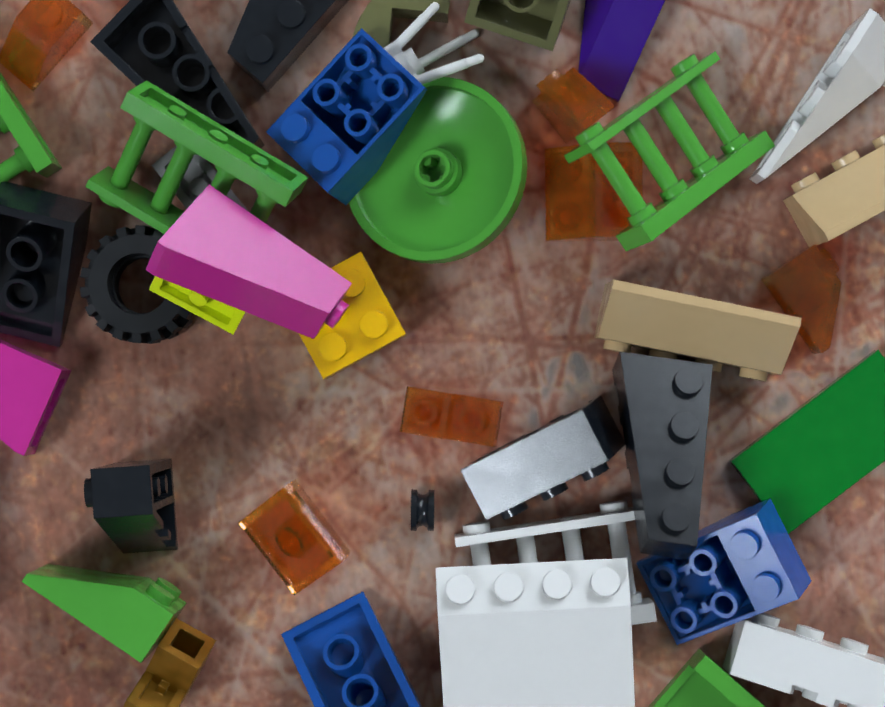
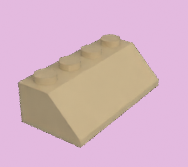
M885 134L871 141L876 150L860 158L857 150L831 163L835 172L820 180L816 172L791 185L795 194L783 201L809 248L828 242L885 211Z
M613 279L604 286L594 338L605 340L603 349L631 353L632 346L650 349L649 356L677 359V355L694 358L695 362L713 364L712 371L721 373L722 365L740 368L739 377L766 382L768 374H782L800 329L802 318Z

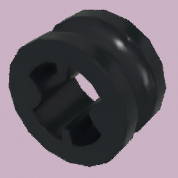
M411 489V531H417L419 526H425L428 531H434L435 490H429L427 494L422 495L418 493L417 489Z

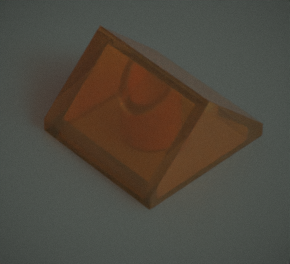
M296 479L288 483L238 522L293 595L342 563L351 552Z

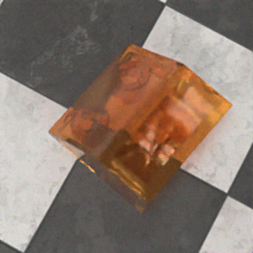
M607 142L643 198V164L638 152L631 142ZM578 145L545 149V242L619 241L616 235L631 225L627 219L630 213L591 153L569 164L564 155Z

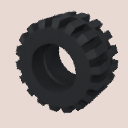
M135 225V228L132 229L127 227L117 229V234L112 237L105 235L99 240L101 246L97 251L91 249L86 258L91 261L88 268L82 267L80 277L85 278V287H80L81 298L87 299L88 306L85 309L90 317H94L98 321L96 325L102 331L111 333L114 338L140 344L161 343V340L172 339L178 336V332L182 328H188L193 322L191 318L194 314L167 299H164L151 312L137 313L128 309L120 297L119 281L123 271L128 265L138 259H150L158 240L164 234L146 225Z

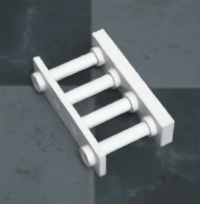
M627 500L599 504L600 512L498 528H491L490 521L462 525L463 533L454 534L456 547L470 545L473 566L492 565L488 542L515 538L519 563L538 562L534 535L562 532L566 561L584 560L580 528L607 525L612 559H628L632 625L657 621L654 602L649 597L642 598L641 592H636L626 521L635 520L633 507L628 508Z

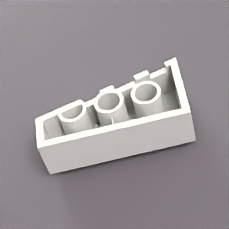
M765 613L735 623L723 663V668L730 675L788 694H793L794 690L802 692V697L827 707H838L839 703L847 705V707H885V656L883 658L867 653L869 645L845 637L841 638L840 645L823 640L825 632L801 624H797L796 631L778 626L779 618Z

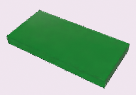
M879 350L871 352L729 460L760 502L771 498L788 534L885 461V358Z

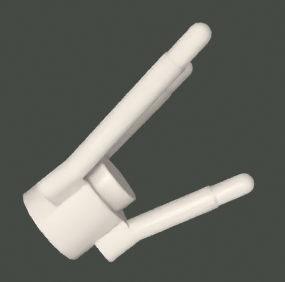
M437 2L431 3L395 41L384 47L422 85L484 61V55L476 54L425 72L424 69L427 65L479 36L477 29H473L419 59L411 47L404 52L402 51V48L439 10L440 6Z

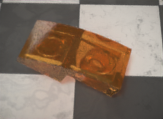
M407 386L400 432L497 447L504 402Z

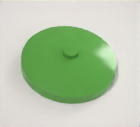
M442 77L423 84L427 89L426 93L379 170L349 202L358 224L374 242L399 257L429 264L447 263L468 257L497 238L518 209L527 177V155L523 137L507 109L491 94L473 83L451 77Z

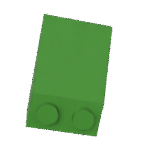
M47 564L27 573L22 580L24 584L140 663L157 648L187 604L179 598L182 592L172 583L160 577L155 582L149 577Z

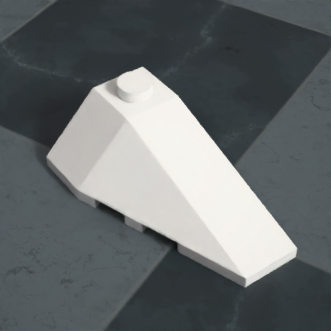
M872 9L867 10L847 28L774 140L775 146L765 154L750 177L751 181L758 184L766 179L881 86L885 87V22L877 12Z

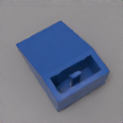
M361 28L273 123L266 133L327 193L344 205H347L377 173L427 89Z
M771 498L733 513L699 530L697 547L687 560L649 555L636 563L677 645L798 600L812 581Z

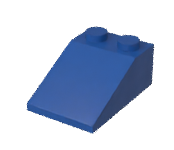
M364 592L281 634L314 707H422Z

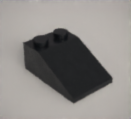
M10 182L0 183V333L57 347L62 345L87 245L92 202Z

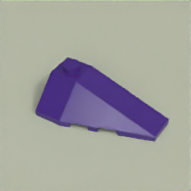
M585 0L577 84L619 102L665 0Z

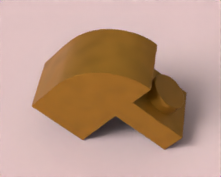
M176 618L157 646L146 671L123 707H180L217 640Z

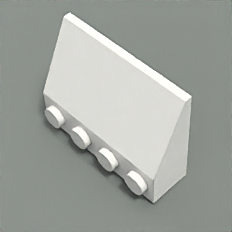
M627 558L436 568L443 707H635L631 600Z

